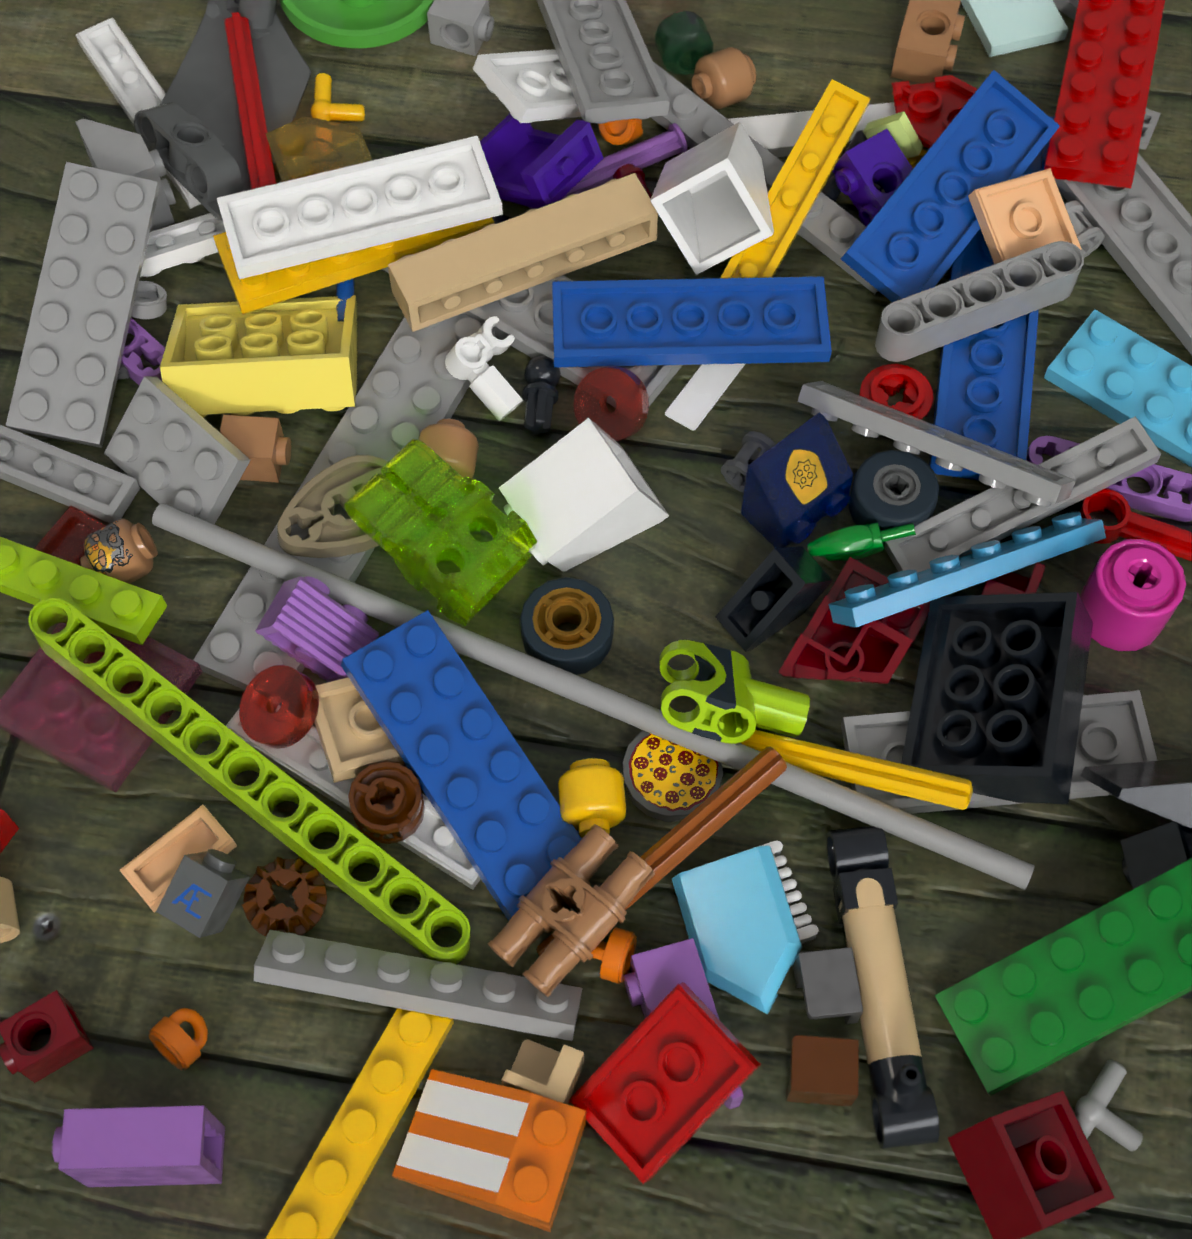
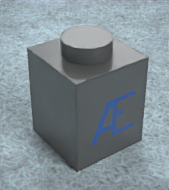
M215 849L184 855L156 912L199 938L220 933L223 931L250 876L235 868L237 864L235 859Z

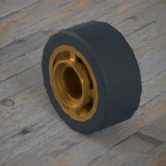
M565 577L547 581L534 589L523 604L520 627L524 650L527 655L575 675L587 673L601 664L611 650L614 634V617L609 600L599 588L585 580ZM566 622L574 623L578 626L575 630L568 632L561 631L556 627Z

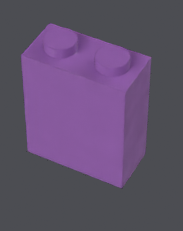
M204 1105L64 1109L63 1127H57L53 1136V1158L56 1163H59L58 1169L86 1187L222 1184L225 1126Z

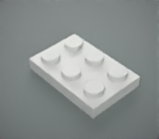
M556 49L478 55L473 70L485 82L487 88L508 108L510 114L520 123L582 117Z

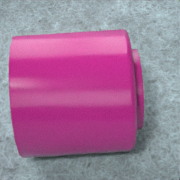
M1126 539L1111 545L1102 554L1080 594V598L1093 621L1092 639L1100 645L1116 651H1136L1150 645L1157 638L1182 601L1186 588L1184 570L1171 552L1160 544L1144 539Z

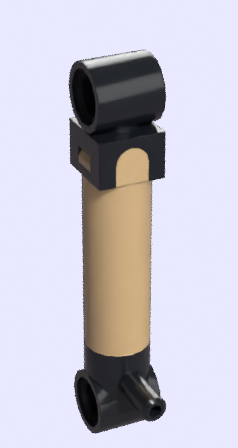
M873 826L829 830L827 832V856L832 879L836 882L833 893L839 924H844L847 947H852L863 1007L860 1022L873 1091L872 1116L878 1144L881 1149L938 1143V1111L933 1092L926 1083L894 912L898 905L892 868H889L888 847L884 830Z

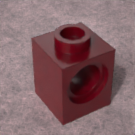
M57 990L0 1022V1034L4 1040L0 1044V1056L4 1064L13 1075L20 1072L34 1083L94 1049L72 1004ZM50 1028L51 1037L47 1045L40 1050L31 1051L30 1044L34 1035L43 1029Z

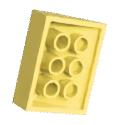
M356 295L346 299L344 321L338 322L336 307L341 299L337 296L288 299L242 314L238 302L178 305L160 364L162 382L202 417L210 414L228 413L231 415L247 416L254 412L265 411L291 414L301 409L319 408L325 411H339L345 407H355L357 391Z

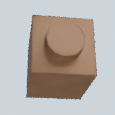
M223 415L220 433L250 459L240 480L279 483L282 465H289L291 458V440L289 437H284L279 418Z

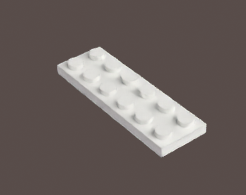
M478 135L217 198L239 279L503 215L502 202Z

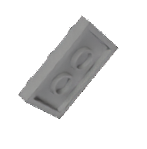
M144 376L104 452L128 476L135 478L139 486L159 504L164 503L214 525L250 462V459L158 377Z

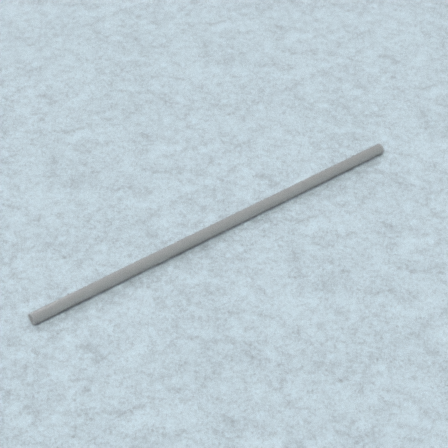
M164 503L159 504L154 511L152 517V524L286 581L300 576L303 578L305 576L313 577L323 582L330 589L328 596L336 602L354 606L365 614L395 627L401 626L424 612ZM432 615L456 652L727 766L741 770L761 752L741 743H723L676 728L666 721L660 709ZM787 762L786 771L771 783L868 825L881 828L885 832L1025 890L1031 879L1035 865Z

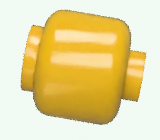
M597 758L578 760L570 765V770L566 771L559 778L561 818L566 823L572 824L579 831L581 837H584L590 831L593 824H596L610 834V828L617 826L625 819L624 778L616 768L610 767L608 761Z

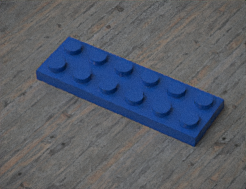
M993 70L845 252L841 260L891 302L935 287L980 229L968 195L976 189L1021 177L1060 125Z
M824 276L552 282L554 367L830 361L832 350Z
M427 610L343 658L341 667L408 769L418 779L421 789L509 921L519 910L517 904L520 901L518 899L522 895L526 897L552 868L550 863L553 859L557 860L559 857L564 859L582 838L572 824L566 823L561 818L560 805L435 619Z

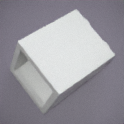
M741 122L732 125L665 163L650 201L696 275L774 234L762 158Z
M587 418L499 487L508 502L503 507L504 511L519 529L523 527L526 529L531 537V540L527 542V546L534 557L542 565L550 563L563 572L657 525L669 517V514L623 447L590 418Z

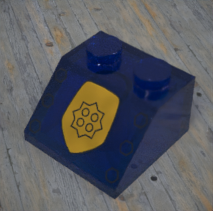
M820 412L748 465L741 515L775 548H784L792 541L795 544L802 542L811 534L819 520L826 515L830 517L837 515L850 500L849 491L853 473L827 419Z

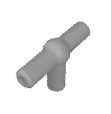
M1107 1060L1088 1094L1077 1101L1075 1116L1086 1139H1088L1092 1130L1096 1127L1130 1152L1135 1151L1143 1140V1134L1106 1109L1127 1072L1120 1063L1114 1060Z

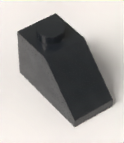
M803 546L774 548L715 617L743 650L748 652L803 615L833 580Z

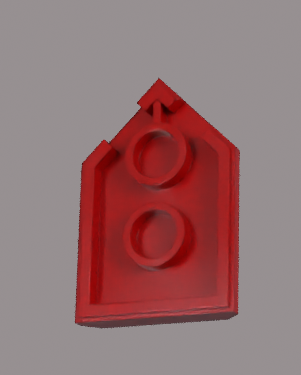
M953 75L934 77V82L910 85L909 81L892 83L896 114L903 111L906 113L922 145L930 149L977 90V88Z

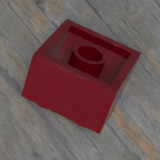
M1063 1090L989 1117L947 1138L993 1239H1021L1115 1198Z

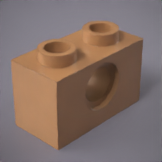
M909 0L896 49L891 77L918 83L934 82V77L942 76L943 70L952 71L958 46L951 45L950 42L951 40H960L965 20L964 15L958 14L961 0Z

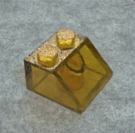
M304 116L266 133L282 182L373 161L363 134L357 126Z

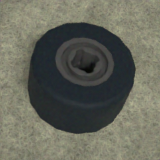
M890 450L879 452L869 457L855 473L851 489L849 510L853 522L856 525L865 526L878 523L881 531L914 523L915 527L931 518L938 501L939 484L935 472L923 459L909 452Z

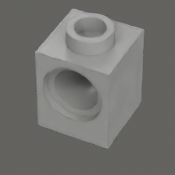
M434 0L427 12L430 44L476 56L483 41L488 42L492 36L494 17L490 16L489 0Z

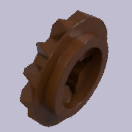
M277 856L274 862L265 866H257L255 874L244 888L245 893L242 907L251 926L266 937L269 930L302 936L319 922L326 908L327 890L321 875L316 868L305 863L299 857L296 859H283ZM274 883L285 890H289L293 886L297 887L292 893L295 900L294 904L298 909L296 912L291 907L287 908L283 903L275 907L271 906L276 900L272 888Z

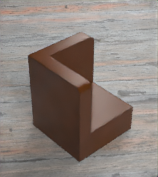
M794 1036L791 1041L790 1083L786 1089V1101L851 1107L858 1097L859 1040Z

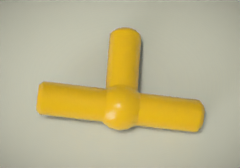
M320 73L315 77L314 103L310 110L311 116L314 119L313 147L318 150H326L330 146V120H365V107L363 104L331 103L332 78L326 73Z

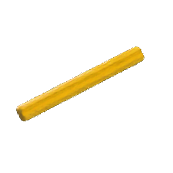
M755 730L750 738L740 742L758 751H762L766 747H772L783 757L785 762L819 776L961 810L967 809L973 793L972 782L969 779Z

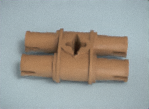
M596 824L592 825L590 831L564 859L561 857L557 860L553 859L550 863L552 868L526 897L522 895L518 899L520 901L517 904L519 910L511 917L498 935L488 943V946L498 956L513 967L522 954L544 931L546 933L552 931L554 936L552 942L545 948V951L532 966L523 973L526 979L546 997L552 994L551 992L579 961L585 963L586 960L590 961L593 958L592 951L618 922L623 923L626 920L625 915L627 912L625 908L649 879L655 875V872L652 871L653 869L642 858L630 851L623 862L600 887L594 885L592 888L588 880L595 874L608 856L618 848L615 840ZM567 905L569 908L574 907L576 910H580V912L576 913L573 910L569 911L563 908V906Z

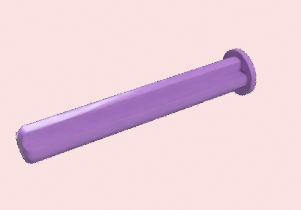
M676 123L670 124L668 131L604 157L561 200L571 194H579L605 184L613 179L615 171L623 165L634 164L635 167L643 169L676 154L680 155L686 152L688 147L682 130Z

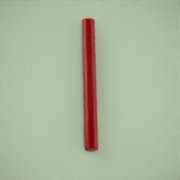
M233 12L232 17L224 20L250 188L252 190L277 183L249 20L247 17H241L239 12Z

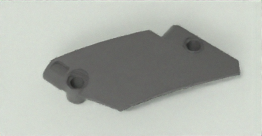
M209 0L198 31L159 106L138 111L134 117L135 131L141 134L148 150L157 149L164 167L218 221H223L217 201L218 197L251 190L224 20L232 17L233 12H239L241 17H247L249 20L274 166L311 77V69L293 44L276 13L277 0Z

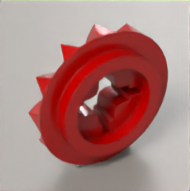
M886 364L873 369L866 375L860 388L859 396L918 419L928 417L933 404V390L927 378L916 369L902 364ZM904 388L902 402L898 401L895 406H888L889 396H894L896 392L899 393Z

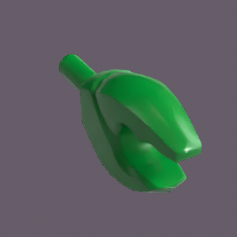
M878 523L866 526L856 525L824 535L808 543L807 548L808 553L812 557L824 556L828 561H848L850 557L861 559L885 550L883 542L916 535L914 523L881 531Z

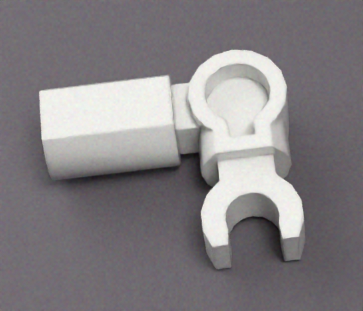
M493 316L483 323L477 333L459 339L446 355L445 365L453 377L460 380H469L471 383L469 387L500 422L523 402V399L494 365L490 367L487 364L493 355L504 353L515 339L512 334L503 340L493 336L491 329L499 321L497 316Z

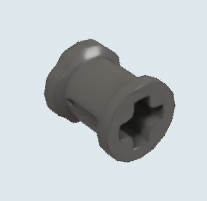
M749 431L742 438V447L733 460H727L722 465L721 474L733 488L740 492L753 494L760 486V472L767 469L769 465L777 463L781 455L780 450L775 442L766 435L756 431Z

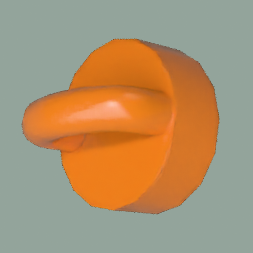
M642 119L616 120L598 124L601 136L612 145H628L643 135Z
M615 927L608 942L601 941L592 951L593 958L602 961L600 969L601 979L617 984L624 982V975L628 974L630 970L631 955H634L637 937L634 932Z
M189 1008L178 1009L169 1018L164 1016L149 1030V1038L156 1049L165 1059L180 1070H186L201 1056L200 1050L206 1044L208 1028L203 1017L195 1010ZM183 1022H188L194 1030L193 1039L180 1027Z

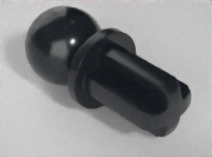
M537 356L531 359L525 367L524 377L527 385L522 390V398L526 402L524 427L534 435L547 433L551 429L553 405L558 401L559 392L555 387L560 380V368L554 367V360L547 356Z

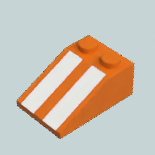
M431 1069L392 1176L393 1178L551 1232L586 1125V1111L532 1092Z

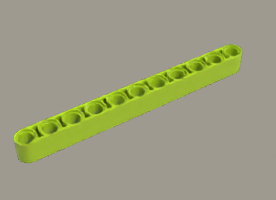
M50 597L34 605L29 613L28 622L39 646L46 655L312 867L316 868L322 875L430 960L458 964L466 957L470 948L471 927L468 918L458 908L69 602L61 598ZM60 622L67 623L62 631L55 634H47L48 629L54 624ZM93 652L105 653L95 663H83L86 656ZM128 682H143L141 687L133 693L124 694L120 692L122 687ZM175 710L181 712L179 718L173 723L160 724L157 722L159 717L167 711ZM215 740L220 743L217 750L211 754L199 755L195 753L197 747L204 741ZM250 770L259 773L257 780L251 785L238 786L233 783L236 776L243 771ZM293 801L299 805L297 811L289 817L281 818L272 814L275 806L280 802ZM332 832L336 834L339 839L329 849H317L311 845L314 837L319 833ZM363 863H371L379 869L377 876L367 882L357 881L351 876L354 868ZM402 895H412L420 902L419 907L410 914H399L392 909L391 905L397 897ZM452 927L461 934V939L454 946L441 947L432 940V936L439 928Z

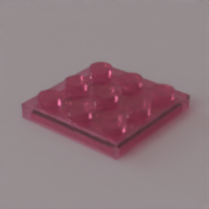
M60 622L51 634L62 631L67 623ZM108 633L184 694L188 693L203 672L199 663L150 637H147L143 645ZM41 647L0 700L1 729L115 793L153 742L151 737L46 655ZM93 652L86 656L83 663H95L105 653ZM128 682L122 687L120 692L124 694L133 693L141 687L143 682ZM175 710L163 713L157 722L165 724Z

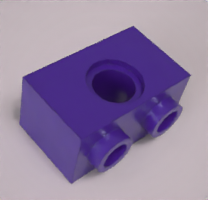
M885 129L846 151L832 172L835 175L837 186L842 193L849 196L859 211L861 223L867 226L913 168L888 129ZM873 182L881 185L885 193L876 189Z

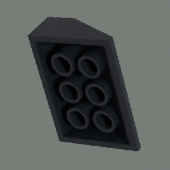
M1078 592L943 596L930 602L901 764L969 779L972 782L973 793L1016 803L1068 804L1093 621Z

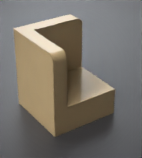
M526 1039L522 1042L511 1071L505 1070L501 1080L502 1086L532 1092L568 1105L584 1067V1052L565 1044L561 1052Z

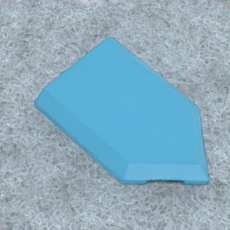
M758 846L681 872L672 878L688 937L689 939H694L707 982L768 1015L778 996L777 992L790 966H793L802 948V944L770 846Z

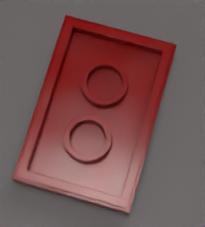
M683 982L677 984L577 1090L569 1101L574 1107L586 1111L588 1123L641 1183L645 1184L656 1175L761 1064Z

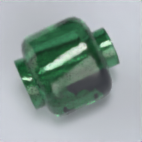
M685 10L674 12L665 17L657 27L655 45L665 67L674 74H693L698 60L704 55L713 53V40L703 19L695 12Z

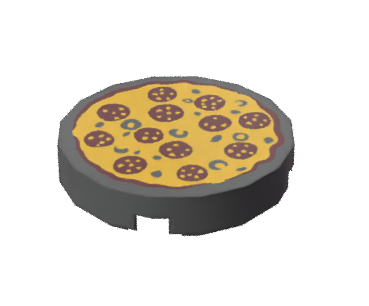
M644 730L628 745L622 762L624 786L632 804L647 816L665 822L680 821L681 818L687 817L720 788L723 778L722 763Z

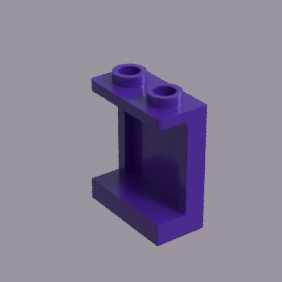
M509 114L480 141L500 199L535 209L560 201L604 158L590 122L578 119L561 135L536 130L532 128L530 123H520Z

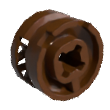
M386 761L371 764L359 772L351 783L348 799L355 823L362 834L374 842L391 844L403 841L414 834L422 823L425 805L420 784L413 772L403 765ZM396 832H400L401 836L397 837ZM375 833H378V834H381V835H380V837L378 838V837H374V834H375ZM392 834L394 838L385 839V836Z

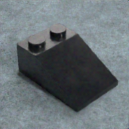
M1192 758L1089 766L1084 768L1081 777L1118 799L1192 828Z

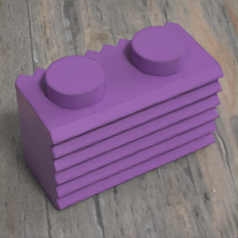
M300 576L283 583L255 631L257 634L262 635L265 640L271 641L274 646L279 647L281 651L295 658L297 662L302 663L304 667L318 674L320 678L325 679L327 683L348 678L341 667L342 659L373 642L379 636V632L366 624L368 617L364 612L351 605L345 604L341 606L328 596L330 589L323 582L313 577L305 576L303 578Z

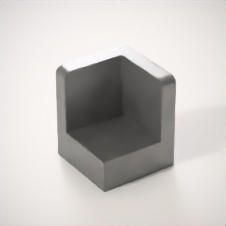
M852 947L798 953L793 967L796 988L803 987L808 1018L821 1019L844 1016L845 1024L857 1023L863 1013Z

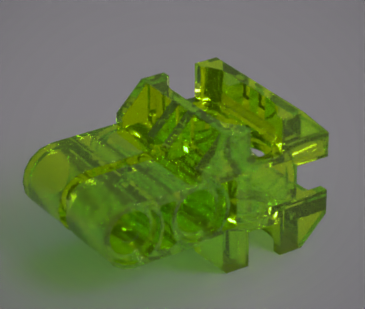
M412 439L381 468L382 475L375 474L344 503V509L358 527L394 558L396 566L416 590L420 591L423 587L426 588L439 600L437 604L438 610L448 619L466 626L530 561L532 555L529 552L535 548L538 541L526 521L515 511L512 510L507 517L492 503L494 493L485 484L466 476L463 478L425 443L418 439ZM482 529H485L492 535L493 540L479 542L472 537L470 532H480ZM441 561H452L457 564L461 572H450L448 575H445L439 571L436 564Z

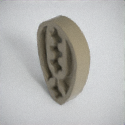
M356 455L344 458L322 470L308 481L291 499L278 521V543L286 553L292 556L311 558L342 557L364 552L393 539L405 525L410 505L408 484L402 473L384 459L370 455ZM378 484H382L386 489L394 487L393 496L390 499H387L384 494H378L372 499L371 508L366 509L363 504H357L352 507L355 504L357 494H361L365 499H368L376 494ZM340 504L344 509L352 507L350 518L345 519L341 514L333 516L334 505ZM298 524L301 529L310 527L308 529V538L302 540L298 535L290 536L291 526Z

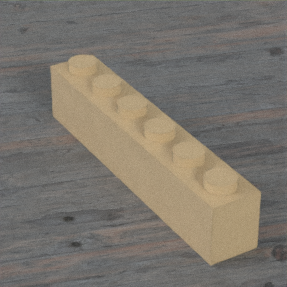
M635 173L620 179H612L601 186L579 194H571L563 200L538 209L528 210L517 217L498 224L487 225L482 230L457 239L447 240L441 245L417 254L406 255L398 261L389 263L388 270L392 293L412 332L655 241L657 240L658 213Z

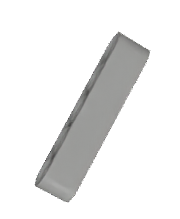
M1053 242L892 302L882 312L875 340L876 350L881 357L889 361H905L1068 298L1075 287L1084 264L1083 253L1076 245L1070 242Z

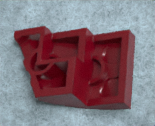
M850 557L828 595H825L803 634H800L778 674L787 678L888 684L926 622L930 601L859 627L833 623L829 604L846 598L844 593L846 590L868 584L874 585V588L888 583L887 577Z

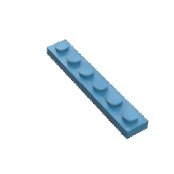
M1080 512L1062 514L1052 518V526L1043 529L1040 526H1032L1012 532V540L1003 543L993 540L976 544L971 547L972 554L959 558L958 555H948L936 558L929 562L930 568L918 573L916 570H904L893 573L887 577V584L876 588L871 584L853 587L844 592L846 598L829 604L833 623L859 627L1105 539L1106 534L1102 519L1082 518Z

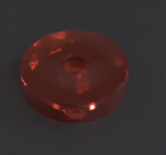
M604 367L593 370L581 380L574 395V412L579 425L587 418H590L615 441L624 440L636 434L644 425L648 416L649 397L643 382L633 372L622 367ZM609 396L613 397L616 401L614 412H610L606 406Z
M276 665L261 671L250 681L241 698L239 717L244 732L254 741L270 748L280 749L294 745L309 732L315 722L319 708L317 688L307 675L289 666ZM282 702L280 709L276 712L278 705Z

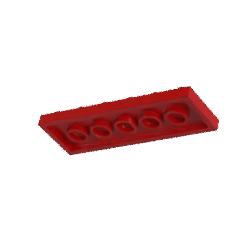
M1079 0L1054 121L1060 127L1050 139L1044 170L1051 169L1054 179L1132 188L1165 0Z

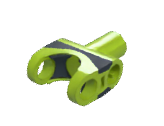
M690 640L672 642L660 654L659 669L661 675L667 682L671 683L662 692L660 701L661 711L666 721L676 728L730 744L744 742L752 736L756 727L795 738L800 736L803 731L810 707L809 695L751 679L749 662L742 654ZM680 654L688 655L695 660V663L685 670H675L668 665L672 657ZM678 696L691 697L698 703L695 709L685 713L673 710L669 704L672 699Z

